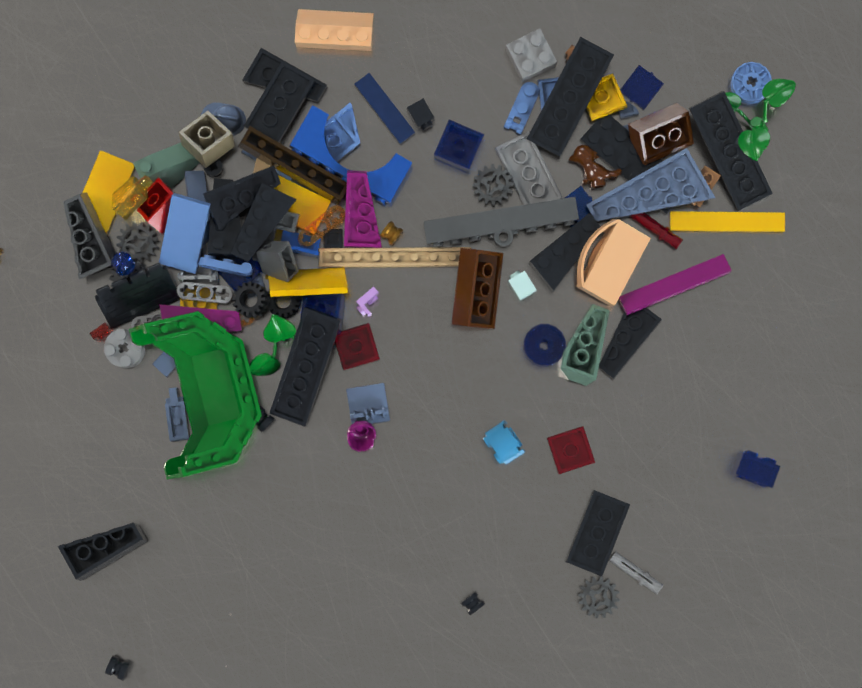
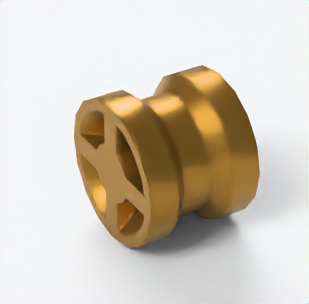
M390 221L380 236L388 239L389 243L393 245L402 234L403 229L397 228L394 222Z

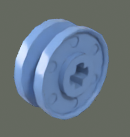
M744 63L736 69L731 77V92L741 98V103L750 105L759 103L764 99L762 95L764 86L772 80L771 74L760 63ZM749 80L755 82L753 87L751 84H747Z

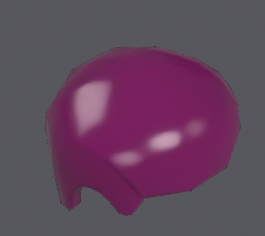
M356 421L348 428L347 441L351 449L359 452L366 451L374 446L376 430L371 423Z

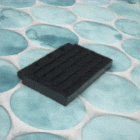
M160 262L147 267L149 273H146L143 269L129 275L130 281L124 277L113 282L112 289H110L109 285H106L96 290L97 295L95 299L111 329L160 308V305H167L181 299L177 294V287L166 265L161 266Z

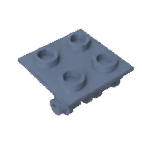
M384 383L346 389L352 424L356 421H366L371 424L390 421Z

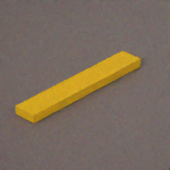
M670 211V231L785 232V213Z

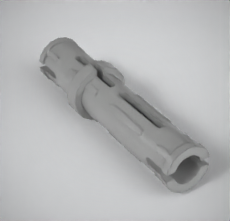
M616 551L610 558L609 562H612L636 579L639 585L646 586L656 595L662 589L663 584L651 577L648 571L644 572Z

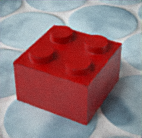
M158 177L133 204V207L150 225L163 234L166 228L171 197L175 191Z

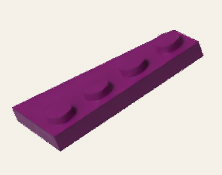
M347 170L344 246L382 248L367 171Z
M160 305L162 319L199 311L204 317L219 324L229 333L242 331L240 314L237 311Z

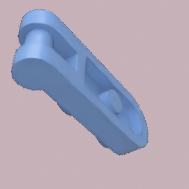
M526 82L522 85L504 128H511L516 130V133L522 134L539 95V88L535 83ZM514 117L521 119L520 124L513 121Z
M204 255V257L199 259L198 266L243 277H249L253 273L251 264L247 262L239 265L234 264L235 261L230 259H223V261L215 260L216 257L211 255Z

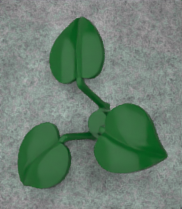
M773 79L769 81L762 90V95L766 99L764 101L763 118L754 117L752 120L738 108L742 102L741 98L735 93H725L734 113L735 111L738 112L750 125L751 130L743 131L738 138L740 149L749 158L758 161L770 142V134L766 122H768V103L772 107H779L786 103L796 88L794 81L787 79Z
M272 314L269 323L263 331V336L267 341L274 342L273 354L262 353L256 356L249 365L251 375L267 376L274 374L280 368V361L275 358L277 342L285 341L289 338L294 340L296 328L290 321Z

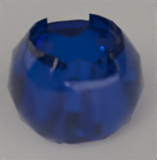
M118 252L111 260V266L113 265L117 270L116 273L121 276L129 275L135 268L136 262L130 258L131 255L127 252Z

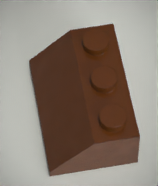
M678 103L628 124L631 142L644 165L694 144L689 111Z

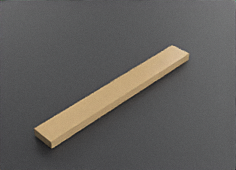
M471 247L319 248V268L458 267L460 248L471 249Z

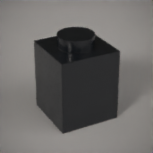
M424 98L407 107V112L418 130H426L433 126L435 118Z

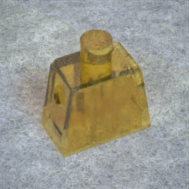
M146 175L140 180L134 176L131 177L112 194V209L124 220H127L148 198V188L153 184L152 180Z

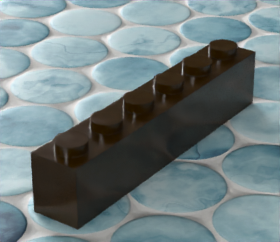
M249 126L238 145L239 148L270 166L274 165L278 171L335 204H338L346 193L347 182Z

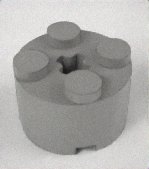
M117 329L107 337L104 344V353L113 365L120 368H131L137 366L143 360L145 345H135L131 340L129 329ZM127 345L128 352L123 351L121 347Z

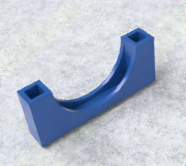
M312 105L289 147L295 153L306 156L312 163L320 164L325 167L326 171L333 175H339L342 177L341 180L347 182V170L349 169L335 161L325 143L324 131L329 114ZM396 153L385 166L367 172L371 194L375 196L374 199L383 205L385 202L388 204L391 202L412 162Z

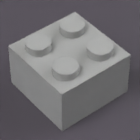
M540 28L506 45L505 50L522 83L557 65V60Z

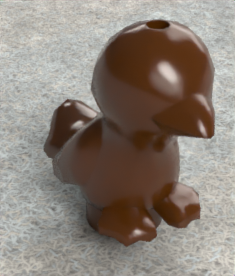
M580 145L576 147L569 161L576 162L584 168L586 179L582 181V185H591V189L602 188L606 186V180H616L622 173L621 169L610 171L596 163L594 159L599 158L596 155L597 152L587 145Z

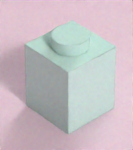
M518 270L509 276L511 279L508 280V284L519 302L537 291L525 271L520 273Z

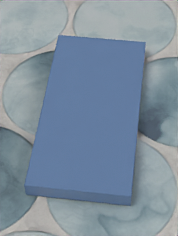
M176 193L172 194L159 259L160 264L196 274L210 203Z

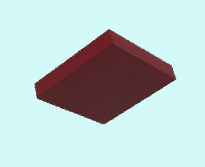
M369 323L338 332L335 344L343 371L380 360Z
M584 426L547 438L558 474L595 463Z

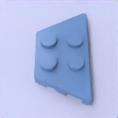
M351 103L337 112L325 124V143L329 153L336 162H339L361 144Z

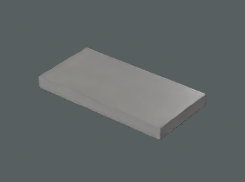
M529 131L495 147L504 168L508 170V176L512 175L513 177L511 182L514 183V188L523 205L563 199L536 144L527 140Z

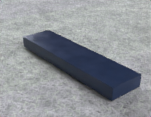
M370 73L354 84L400 145L415 134V131Z

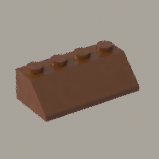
M460 248L452 324L495 329L503 253Z

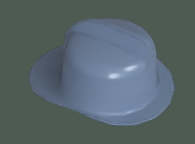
M211 103L201 113L202 115L209 111L233 135L240 133L246 123L244 112L234 105Z

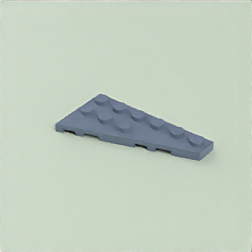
M686 148L588 203L586 206L596 222L715 199V196Z

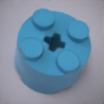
M503 420L487 431L483 440L489 448L493 447L496 452L494 456L499 464L505 463L507 465L526 451L525 449H520L522 443L511 427H505L507 422Z

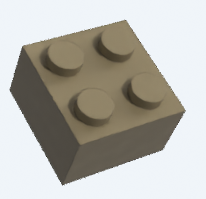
M206 111L178 132L182 146L205 168L235 147L232 132L209 111Z

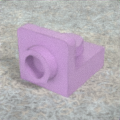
M374 286L356 301L358 304L356 308L363 316L365 314L368 317L372 315L365 305L368 303L370 306L378 299L377 295L379 292Z

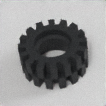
M255 282L242 283L243 286H238L237 289L239 290L233 293L235 294V297H232V300L235 301V303H232L233 307L241 315L248 318H257V315L262 316V312L267 311L265 307L270 304L267 302V300H270V297L267 296V290ZM249 293L257 295V303L253 307H247L245 304V297Z
M290 296L291 303L286 308L277 306V297H270V300H267L270 303L267 306L268 310L272 314L285 319L292 317L300 309V296Z

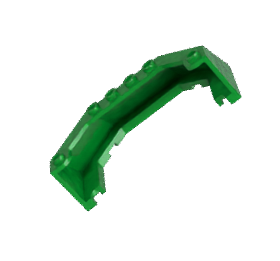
M199 311L130 328V337L135 345L144 346L152 344L174 359L192 434L180 456L168 459L165 462L164 471L166 479L186 477L237 463L240 457L239 454L247 444L253 433V428L262 416L243 340L233 336L219 324L210 321Z

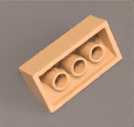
M298 9L295 45L301 48L372 51L374 13Z

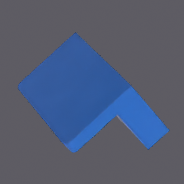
M282 231L280 241H289L294 253L315 258L319 256L320 252H318L321 238Z

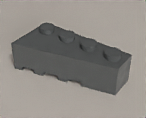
M81 193L63 201L67 223L70 227V239L74 247V258L78 267L79 280L118 263L117 256L88 193Z

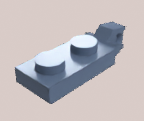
M169 388L170 398L166 399L165 410L170 442L189 439L183 396L179 397L178 388Z

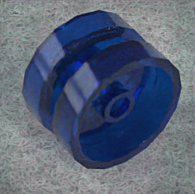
M539 324L532 327L523 341V353L526 359L532 365L538 367H550L556 364L563 357V352L566 348V340L563 333L557 327L550 324ZM546 343L547 349L543 350V348H540V345Z

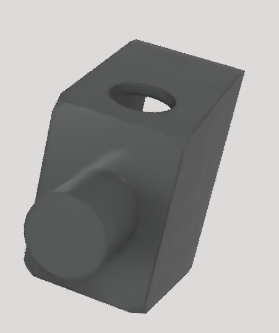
M266 241L252 256L254 261L259 262L264 274L288 282L299 272L289 241Z

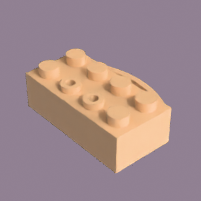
M612 219L602 225L591 235L582 249L577 266L576 287L607 305L615 306L651 238L619 219ZM604 232L602 238L593 248L584 270L585 258L591 244L600 233Z

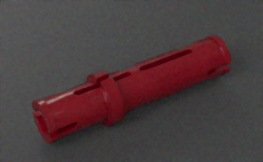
M645 213L629 216L657 235L659 240H664L675 249L683 241V239L671 232L669 227H664Z

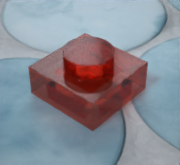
M105 322L89 334L94 340L103 341L110 335L109 332L112 329Z

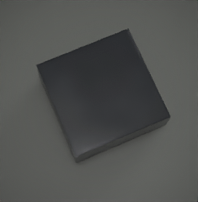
M323 229V248H343V229Z

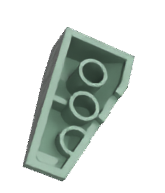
M181 143L148 155L133 164L147 190L158 177L173 189L176 184L185 178V171H191L200 162Z
M592 304L566 346L560 369L569 380L585 386L596 380L610 310Z

